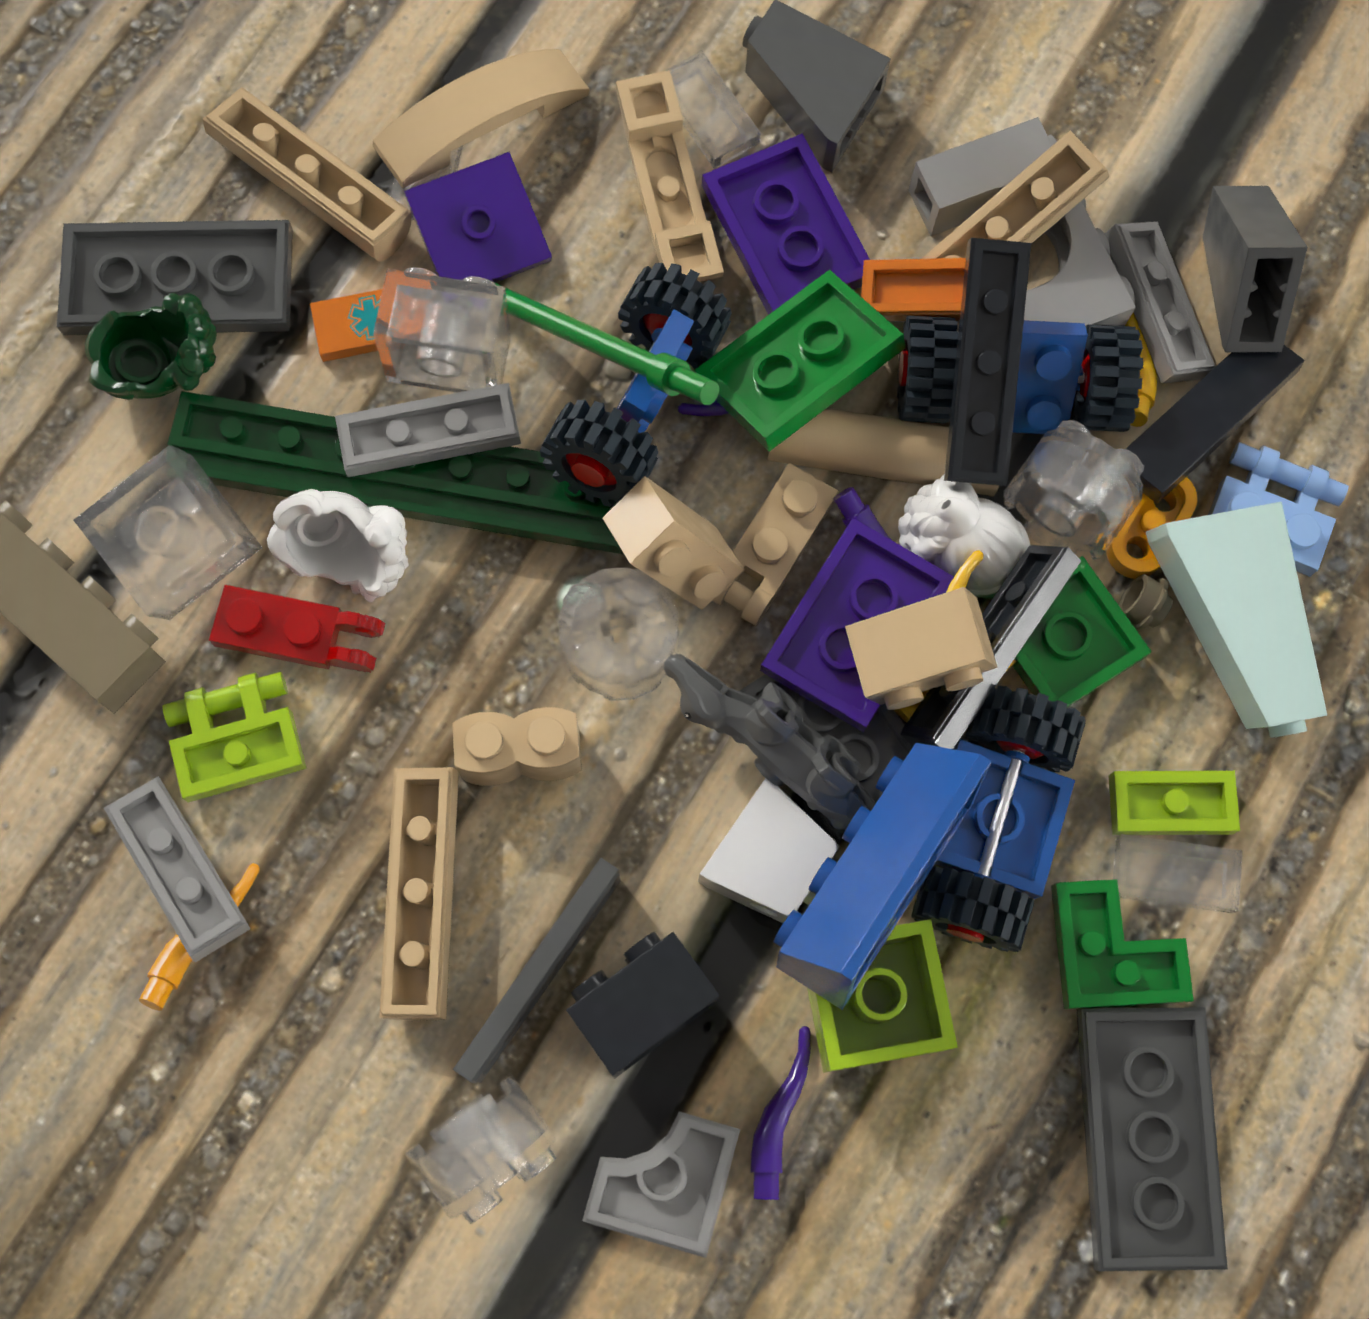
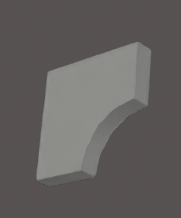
M678 1112L669 1133L649 1151L626 1159L600 1157L582 1221L706 1258L740 1129Z

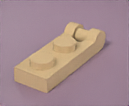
M789 462L733 550L734 555L744 568L743 572L760 581V586L754 592L740 584L738 580L743 574L742 572L712 601L720 606L724 602L742 611V619L757 626L835 502L833 498L839 491Z

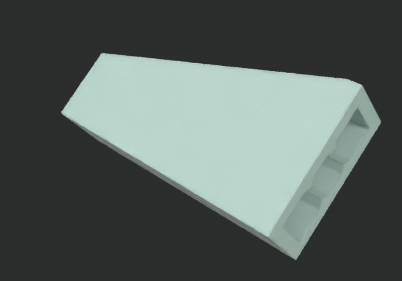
M1282 502L1168 522L1146 531L1150 548L1245 728L1268 727L1270 738L1305 732L1307 731L1305 720L1327 716Z

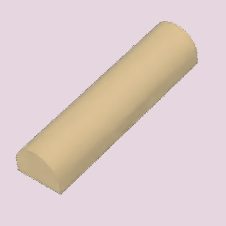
M243 87L203 118L204 130L207 135L375 260L384 261L388 259L405 241L412 222L410 210Z
M1070 130L921 259L966 258L967 242L970 238L1033 243L1109 178L1108 170Z
M826 408L772 449L768 454V461L787 464L790 462L793 465L920 485L933 484L936 479H940L945 474L949 427ZM970 483L976 494L995 496L999 487L996 485Z
M453 767L394 768L379 1018L411 1021H442L447 1019L459 773Z

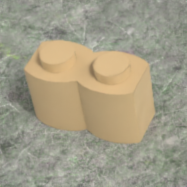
M557 707L536 708L526 711L516 718L496 712H479L466 715L452 723L454 766L462 780L471 784L481 786L501 785L511 782L521 775L539 781H557L569 778L582 771L577 715L567 709Z

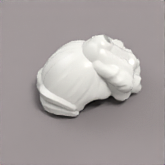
M943 474L933 484L921 487L917 495L908 498L904 506L905 515L899 519V543L902 547L952 576L956 575L959 568L974 551H982L984 554L983 560L971 573L966 589L976 597L993 599L1027 548L1031 546L1028 535L1023 525L1004 507L988 499L978 498L970 483L944 481L945 474Z
M309 489L280 501L273 512L275 524L271 527L267 538L268 548L275 558L300 577L320 576L332 579L341 585H350L353 594L361 593L365 600L373 602L376 598L391 592L397 586L398 579L402 577L404 570L409 566L404 548L407 544L405 520L402 513L393 507L385 505L367 507L361 500L347 493L337 491L319 492L318 490Z

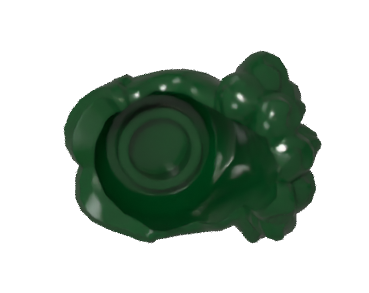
M170 293L164 297L162 307L154 306L135 312L118 313L114 310L109 311L92 328L85 341V354L92 364L89 371L90 383L97 389L124 400L159 398L174 392L179 387L186 391H192L199 385L201 375L207 373L216 361L213 345L216 341L217 332L215 325L211 323L208 311L203 308L200 299L190 293L181 296L176 293Z

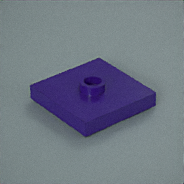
M510 152L404 191L405 198L448 301L480 289L487 282L492 281L496 283L552 261L551 252Z

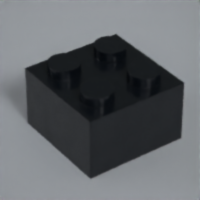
M652 932L624 953L627 965L608 979L603 970H601L571 992L576 1003L566 1009V1011L615 1079L713 1007L720 997L674 932L662 940L655 932Z

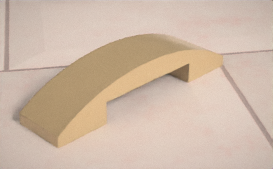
M560 49L535 50L513 55L469 72L419 101L373 139V148L401 187L405 188L449 166L451 151L535 109L545 118L589 96V88Z
M670 70L616 81L617 95L632 165L659 263H663L667 271L672 263L681 265L682 274L688 275L690 269L699 273L697 278L699 282L723 277L724 271L711 222L706 221L685 142L683 117Z

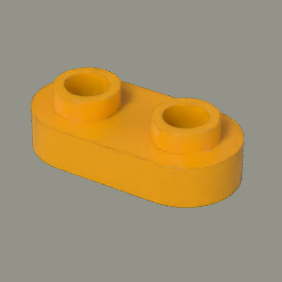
M1186 477L1163 498L1169 503L1170 511L1168 512L1159 510L1152 499L1139 489L1136 490L1106 544L1108 561L1118 573L1125 577L1136 579L1142 574L1150 576L1160 568L1148 544L1146 531L1168 522L1191 518L1197 506V492L1189 478ZM1126 545H1138L1143 551V558L1138 559L1130 556Z

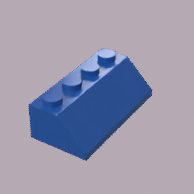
M915 743L904 761L894 756L876 784L875 788L883 792L873 809L870 811L861 806L847 826L842 837L850 843L838 862L828 857L814 876L808 890L816 894L809 907L804 914L794 909L778 931L774 943L780 946L781 949L778 953L776 968L843 1010L973 805L992 761L978 753Z

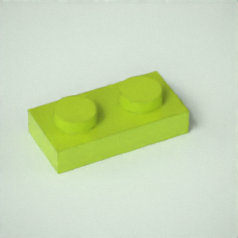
M1114 771L1108 775L1112 835H1233L1240 831L1235 771Z

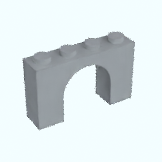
M1038 117L915 163L908 191L930 236L960 226L1057 142L1052 135H1047ZM1084 198L1045 232L1056 250L1059 273L1045 284L1027 290L1024 320L1085 323V326L1087 324L1125 326L1136 308L1134 305L1135 296L1133 288L1128 279L1120 276L1110 258V246L1107 237L1101 229H1095L1086 211V201Z

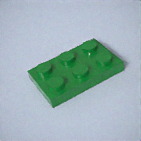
M829 269L695 369V372L718 383L719 394L716 401L770 452L902 352L906 346L904 334Z

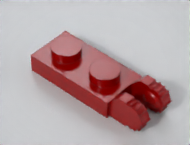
M224 584L209 641L214 647L329 670L330 666L371 673V671H374L377 658L363 650L340 646L335 647L339 631L368 638H380L381 635L383 636L386 623L379 618L366 614L362 615L351 611L342 612L339 607Z

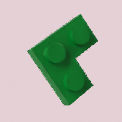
M1117 879L1056 882L1051 885L1064 1009L1172 1004L1194 1001L1186 938L1124 941Z

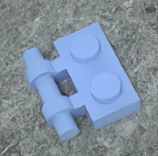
M1238 442L1232 452L1229 463L1248 470L1245 482L1226 476L1218 486L1208 515L1282 502L1296 571L1309 577L1312 576L1320 567L1336 522L1335 518L1315 511L1318 499L1335 506H1340L1346 497L1349 486L1329 478V471L1311 465L1306 469L1279 458L1280 452L1263 445L1258 450ZM1269 479L1297 490L1294 501L1292 502L1265 491Z

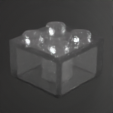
M418 267L407 268L405 271L387 269L373 333L387 382L456 393L502 384L511 339L505 287L496 286L492 281L482 277L471 276L463 280L439 277L430 270Z
M171 445L163 449L74 519V522L145 615L171 620L263 548L194 457Z

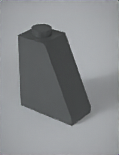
M774 0L763 18L758 15L753 18L744 35L742 45L747 48L745 73L796 136L803 133L818 163L822 168L832 173L882 94L891 58L778 0Z
M1213 186L1202 238L1222 347L1225 352H1282L1308 247L1269 186Z

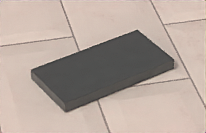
M289 220L63 223L57 328L62 335H88L92 328L109 311L114 310L118 313L135 312L154 306L162 307L164 297L170 293H176L180 296L190 293L200 299L203 308L208 311L211 323L215 325L217 333L290 331L293 241L291 223Z
M1205 1007L1077 1010L1094 1270L1228 1269Z

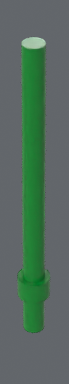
M486 282L481 287L480 298L484 303L646 377L648 384L654 389L670 396L682 394L704 405L712 404L718 397V383L691 371L689 364L678 357L665 352L655 355L495 282Z

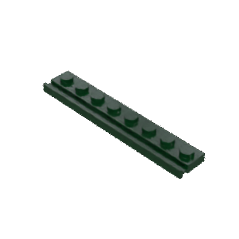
M181 391L167 443L169 446L167 459L162 462L161 470L167 477L282 497H289L309 489L318 490L319 492H343L358 498L367 507L379 505L393 507L406 518L624 554L603 520V517L613 507L604 506L600 498H597L595 503L585 500L586 493L578 490L577 494L569 491L567 488L570 484L567 481L559 483L552 477L555 470H546L543 465L545 458L540 457V451L508 446L348 477L344 470L334 416Z

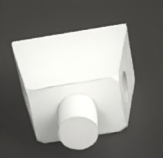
M765 778L700 872L698 882L710 890L784 923L789 914L794 909L797 911L802 902L810 905L816 894L809 891L808 888L823 862L828 857L832 859L839 846L778 786Z

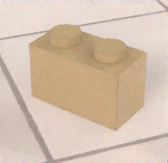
M646 476L603 517L604 522L630 564L701 610L715 597L719 596L744 571V568L715 525Z
M965 587L845 626L865 698L880 705L886 703L888 710L917 704L924 699L923 691L942 685L946 686L947 691L972 687L983 681V672L998 668L977 597Z

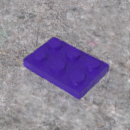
M803 133L702 174V187L768 315L829 269L851 289L856 290L862 287L864 260H870Z
M852 518L761 664L760 671L864 733L880 704L864 696L845 626L946 593L954 576Z

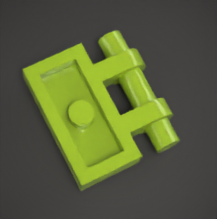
M256 672L238 677V684L206 692L203 687L185 692L184 699L162 706L163 714L169 727L190 722L192 730L190 735L169 740L182 799L189 803L307 769L293 712L288 707L267 713L266 700L288 694L282 672L259 677ZM241 707L244 708L246 719L214 727V715Z

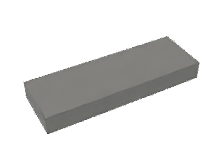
M1158 222L1114 224L1105 233L1109 242L1110 253L1119 275L1126 277L1133 288L1135 296L1134 305L1136 306L1134 314L1161 383L1203 379L1215 368V364Z
M509 383L335 416L344 470L348 477L521 444Z
M159 776L104 807L109 819L189 956L195 963L251 929Z

